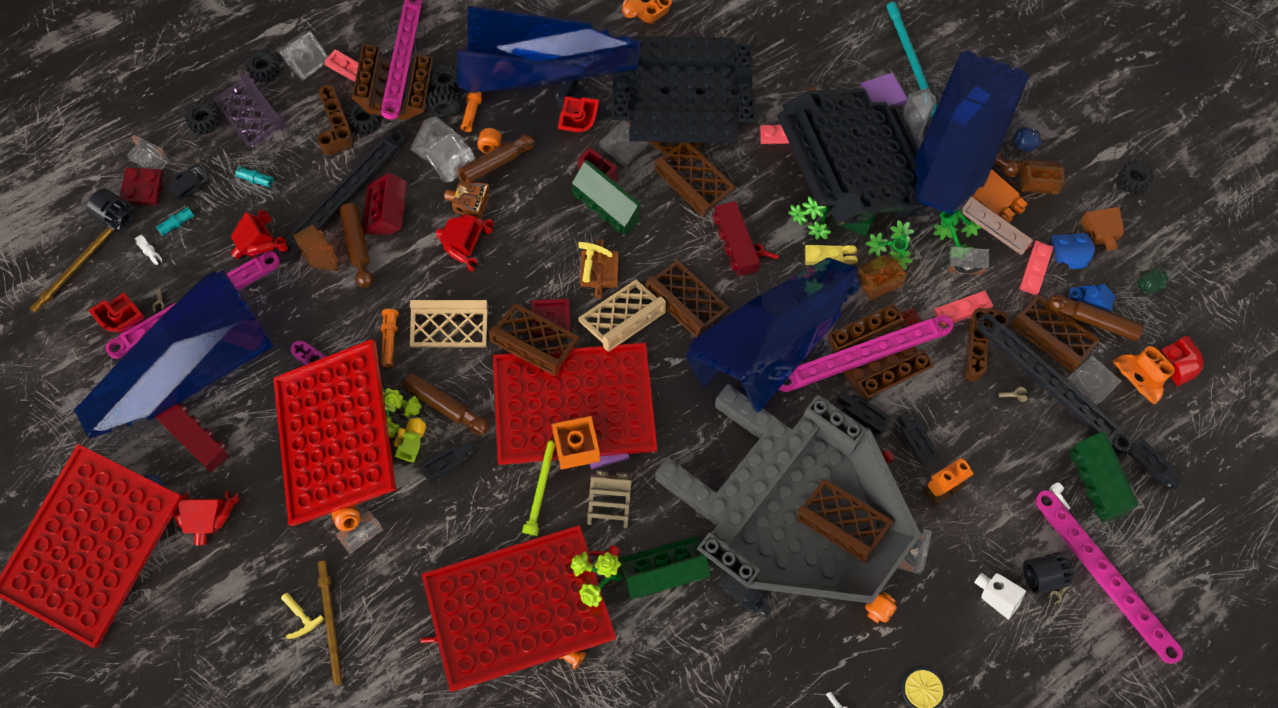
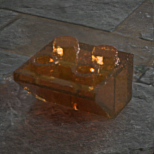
M1021 159L1022 192L1059 193L1065 183L1064 167L1058 162Z
M311 225L293 235L310 267L330 271L339 270L336 264L339 261L334 254L335 251L330 243L326 242V238L320 229L317 231L314 225Z
M884 255L854 269L860 277L861 287L870 301L902 287L907 277L896 260Z

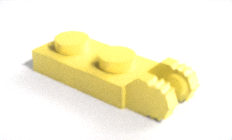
M806 245L805 265L842 266V264H855L858 262L857 257H843V254H855L857 248L850 245L844 247Z

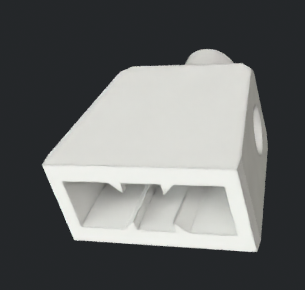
M981 573L975 581L978 586L984 589L982 599L1007 619H1010L1020 606L1026 590L998 573L992 579Z

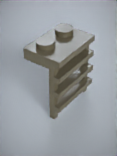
M601 470L592 474L587 525L592 524V518L624 520L623 528H628L632 476H628V473L616 472V475H609L608 471ZM594 494L626 496V503L594 500ZM593 506L625 508V515L593 512Z

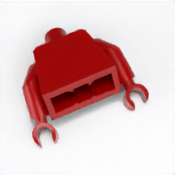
M260 210L257 214L258 216L246 212L238 222L236 229L231 235V239L236 245L231 254L235 258L241 259L244 254L254 258L261 253L272 251L274 248H278L281 252L288 249L286 241L282 237L276 238L275 242L272 243L274 239L265 224L271 221V217L265 210Z
M464 214L457 218L448 219L444 228L436 230V237L440 239V242L444 245V250L452 258L460 263H466L467 269L473 272L475 270L469 264L474 263L478 266V262L475 258L468 259L467 256H471L482 228L485 233L490 234L492 233V228L490 227H493L494 223L490 219L482 221L481 218Z
M184 491L183 498L180 500L173 517L178 526L182 528L183 533H194V545H206L207 533L217 532L229 517L233 505L238 503L239 496L237 492L233 498H230L231 493L227 491L225 493L227 501H224V499L190 498L189 494Z

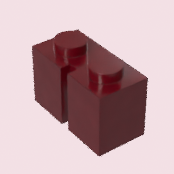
M589 147L578 158V170L588 160L613 182L616 181L617 166L605 158L602 160V156Z

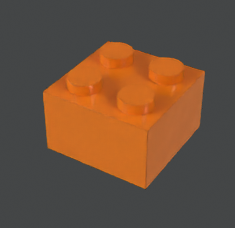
M591 416L552 424L561 470L600 462V452Z

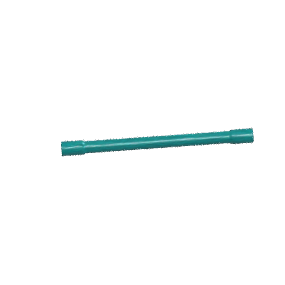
M891 2L886 6L894 22L915 74L930 117L935 118L941 112L931 93L901 19L896 2Z

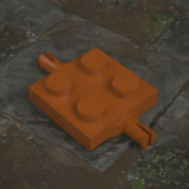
M597 239L596 245L604 248V240L601 239L600 245V239ZM581 251L580 287L595 288L594 297L598 299V292L599 299L602 298V288H617L618 251H610L612 257L594 251L591 259L590 282L588 283L582 281L587 255L586 251Z

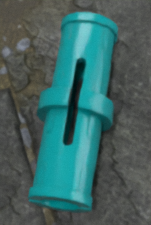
M238 166V170L235 172L237 178L248 180L252 184L257 183L270 188L274 182L272 176L261 174L258 170L252 171Z
M186 207L179 213L170 215L169 219L155 227L164 236L171 230L180 228L181 224L195 216Z

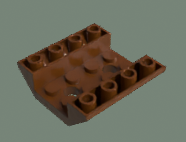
M363 43L352 99L367 113L382 116L381 108L392 59L380 57L379 46ZM415 54L414 63L409 64L401 109L396 119L406 120L424 112L433 57ZM386 109L390 113L394 111L393 109Z
M891 304L828 334L832 352L836 353L903 329L901 324L904 318L896 305ZM914 346L867 363L865 369L856 367L843 372L855 392L869 399L933 368L934 364L925 350L918 352Z

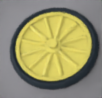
M927 667L914 668L902 680V696L911 708H939L945 701V683L942 677L932 669Z

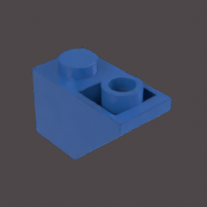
M1106 284L1071 287L1068 298L1112 312L1115 295Z

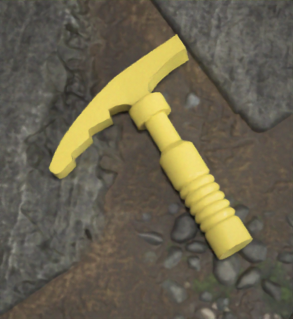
M579 242V248L587 249V260H585L582 281L588 283L590 282L591 259L594 251L601 252L608 257H612V253L598 245Z
M285 593L281 597L296 616H300L305 625L298 632L288 634L286 636L287 639L304 635L325 620L320 615L311 621L312 619L303 613V609L289 593Z

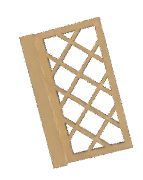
M634 280L580 316L579 322L603 343V348L609 352L665 314L666 300L661 296L657 298L640 282ZM636 287L640 290V294H632L630 290ZM618 298H626V303H615ZM629 299H640L639 304H628ZM642 299H650L652 303L642 304ZM612 308V313H601V310ZM615 308L625 309V314L614 313ZM628 309H639L635 314H628ZM590 317L598 318L597 323H589L587 319ZM600 318H611V323H600ZM614 318L624 319V322L621 324H613ZM599 328L610 329V331L602 335L599 332Z
M410 300L411 348L487 347L489 308L487 300ZM416 315H425L428 318L421 326L416 323ZM437 315H444L447 319L438 326L433 319ZM456 315H463L466 319L457 326L452 319ZM475 315H483V321L478 326L471 321ZM450 321L456 329L447 335L442 328ZM469 321L475 329L466 335L461 328ZM432 322L437 329L428 335L423 328ZM420 331L427 336L423 342H415V336ZM441 331L446 338L442 342H435L432 337ZM460 331L465 338L461 342H454L451 337ZM477 331L483 335L482 342H473L470 337Z

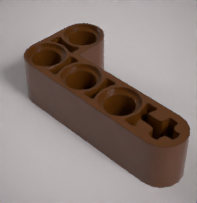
M324 85L319 89V95L332 129L320 133L317 141L323 154L332 155L351 148L354 140L334 88L331 85Z
M977 308L968 321L964 374L970 382L979 381L987 368L989 339L978 330L976 318L989 314L1006 327L1009 322V316L1003 311ZM984 320L985 327L991 328V324Z

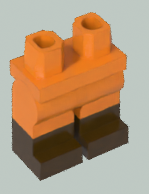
M959 458L931 477L932 480L924 488V492L933 504L937 506L966 487L967 483L965 480L973 476L974 473L967 462Z

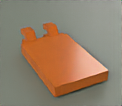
M980 159L979 163L982 162V167H984L980 183L974 188L971 185L970 189H967V186H965L962 190L969 197L975 198L1010 223L1015 213L1009 206L1020 215L1025 211V207L1028 204L1019 196V193ZM969 169L963 172L965 175L973 174Z

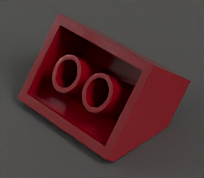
M387 173L368 185L362 224L364 234L391 235L401 229L407 181Z

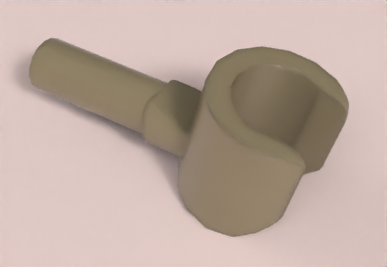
M161 289L157 290V302L152 307L156 313H158L160 306H162V310L167 308L163 304Z
M1018 387L1012 392H999V397H1017L1021 402L1028 400L1026 395H1021L1027 393L1023 387Z
M1070 586L1052 591L1048 594V598L1054 594L1058 598L1054 604L1059 603L1062 600L1063 593Z

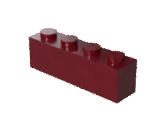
M736 201L715 206L714 214H712L713 223L719 228L718 235L720 240L724 241V251L726 256L729 255L731 259L730 267L732 271L736 272L737 277L758 272L760 261Z
M171 400L154 417L211 473L229 457L225 452L227 447L220 440L215 442L212 439L214 436L212 432L206 427L202 429L199 426L201 422L194 415L191 417L186 413L189 410L181 402L177 405Z

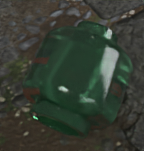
M1154 267L1140 273L1137 283L1142 292L1153 294L1166 288L1168 276L1165 271Z

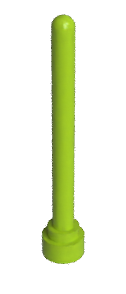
M553 440L547 443L530 518L526 525H523L522 533L538 536L539 533L537 519L554 453L555 441Z

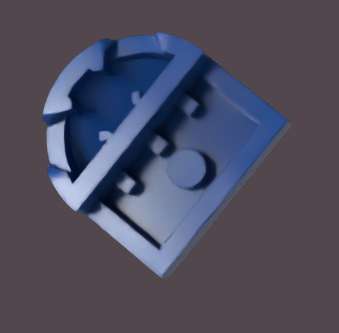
M1088 233L1062 234L1051 237L1050 242L1056 251L1055 260L1059 264L1063 262L1068 264L1071 269H1082L1087 267L1088 263L1092 261L1095 246Z

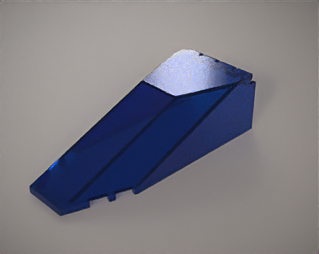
M468 6L467 41L469 42L467 43L466 51H457V85L459 88H463L464 91L476 93L531 88L638 69L641 41L622 35L621 38L609 34V29L605 28L604 32L592 28L593 23Z
M967 50L965 53L961 52L915 158V162H917L915 172L917 176V202L951 215L963 206L970 196H974L980 187H984L1029 79V75H1026L1027 71L1018 68L1012 70L1010 65L1001 62L995 64V60L982 55L978 58V54Z
M827 257L747 302L696 337L688 346L689 350L686 358L700 385L705 387L718 371L729 374L742 381L741 383L755 412L759 413L839 319L842 304L847 302L848 299L846 296L848 289L853 287L858 275V267Z
M224 270L217 273L214 271L201 279L161 316L74 411L90 439L110 433L113 427L126 424L127 427L132 426V421L144 417L147 420H151L273 347V344L256 317H253L252 311Z

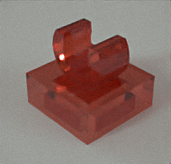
M913 307L901 312L904 318L901 324L903 328L923 322Z

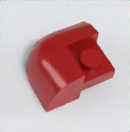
M565 96L558 130L574 133L589 130L596 120L599 100Z
M122 293L108 303L106 300H103L88 310L102 328L113 333L124 332L145 319L125 293Z
M1190 336L1182 337L1177 342L1159 351L1173 365L1175 371L1171 378L1177 387L1193 380L1201 373L1204 358Z

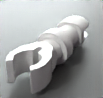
M142 235L135 238L136 244L143 250L146 256L150 257L154 264L158 265L156 260L162 263L161 256L155 252V248L149 245Z

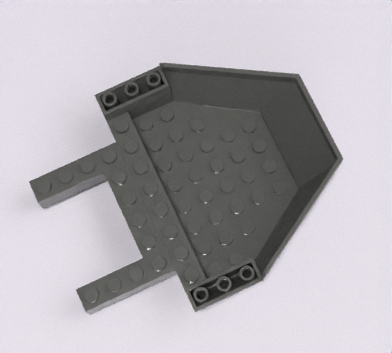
M727 384L716 398L715 407L759 438L717 493L670 458L664 461L655 474L657 482L716 525L713 532L708 533L697 547V550L747 588L873 603L921 533L871 430L864 428L819 395L813 399L806 408L803 417L791 429ZM823 479H826L894 521L891 528L872 552L866 564L797 521V510L806 503ZM824 487L821 491L822 497L833 496V491ZM846 499L838 500L839 508L850 507V501ZM835 500L823 502L825 510L836 509ZM813 503L809 509L814 512L822 511L821 503ZM863 509L855 510L857 519L868 517L867 512ZM852 511L841 512L842 521L854 519ZM838 513L826 515L827 520L831 523L839 522ZM881 520L872 521L874 530L883 529L886 525ZM869 522L858 523L860 532L871 530ZM855 524L844 525V530L847 533L857 532ZM873 535L861 536L862 542L868 546H871L874 542Z

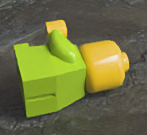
M421 418L409 419L405 430L399 428L394 442V446L398 447L395 457L414 463L420 448L421 438L426 430V424Z

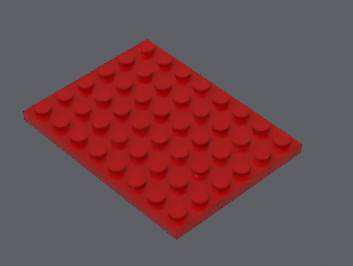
M368 340L273 378L288 525L296 526L396 490L376 341Z
M646 343L622 344L609 352L603 346L573 348L559 367V372L556 376L545 372L512 353L493 355L498 465L543 461L548 441H554L552 424L589 416L592 417L600 456L657 452ZM560 350L550 352L551 356L557 360L562 355ZM556 445L554 448L552 460H559Z
M77 444L0 575V598L90 647L98 648L183 496Z
M580 525L421 574L450 692L616 640L602 592L600 591L599 594L602 600L597 607L594 605L590 607L581 600L579 591L582 589L583 584H592L593 586L599 584L595 572L585 570L577 577L574 570L570 567L572 559L583 552L587 553L588 563L592 564Z

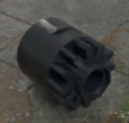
M106 188L96 191L90 197L87 204L88 214L114 231H121L122 227L126 228L132 222L133 216H135L132 213L135 208L131 203Z
M1060 551L1023 562L1024 578L1029 589L1035 595L1073 584L1071 580L1074 576L1073 565L1068 558H1065L1064 553L1061 554Z

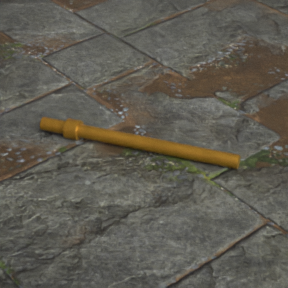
M107 227L46 291L44 290L39 295L40 298L29 309L37 313L45 303H49L56 291L114 230Z
M319 561L320 577L318 578V585L322 591L334 686L342 685L329 587L331 586V578L328 576L326 561Z

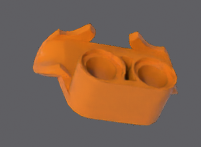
M624 0L622 12L626 18L637 16L645 23L652 24L668 13L672 0H650L647 3L641 0Z
M1152 346L1146 347L1139 355L1125 354L1112 360L1120 372L1154 405L1163 395V384L1175 371L1173 365L1159 350ZM1134 374H1139L1143 378V382L1136 380Z

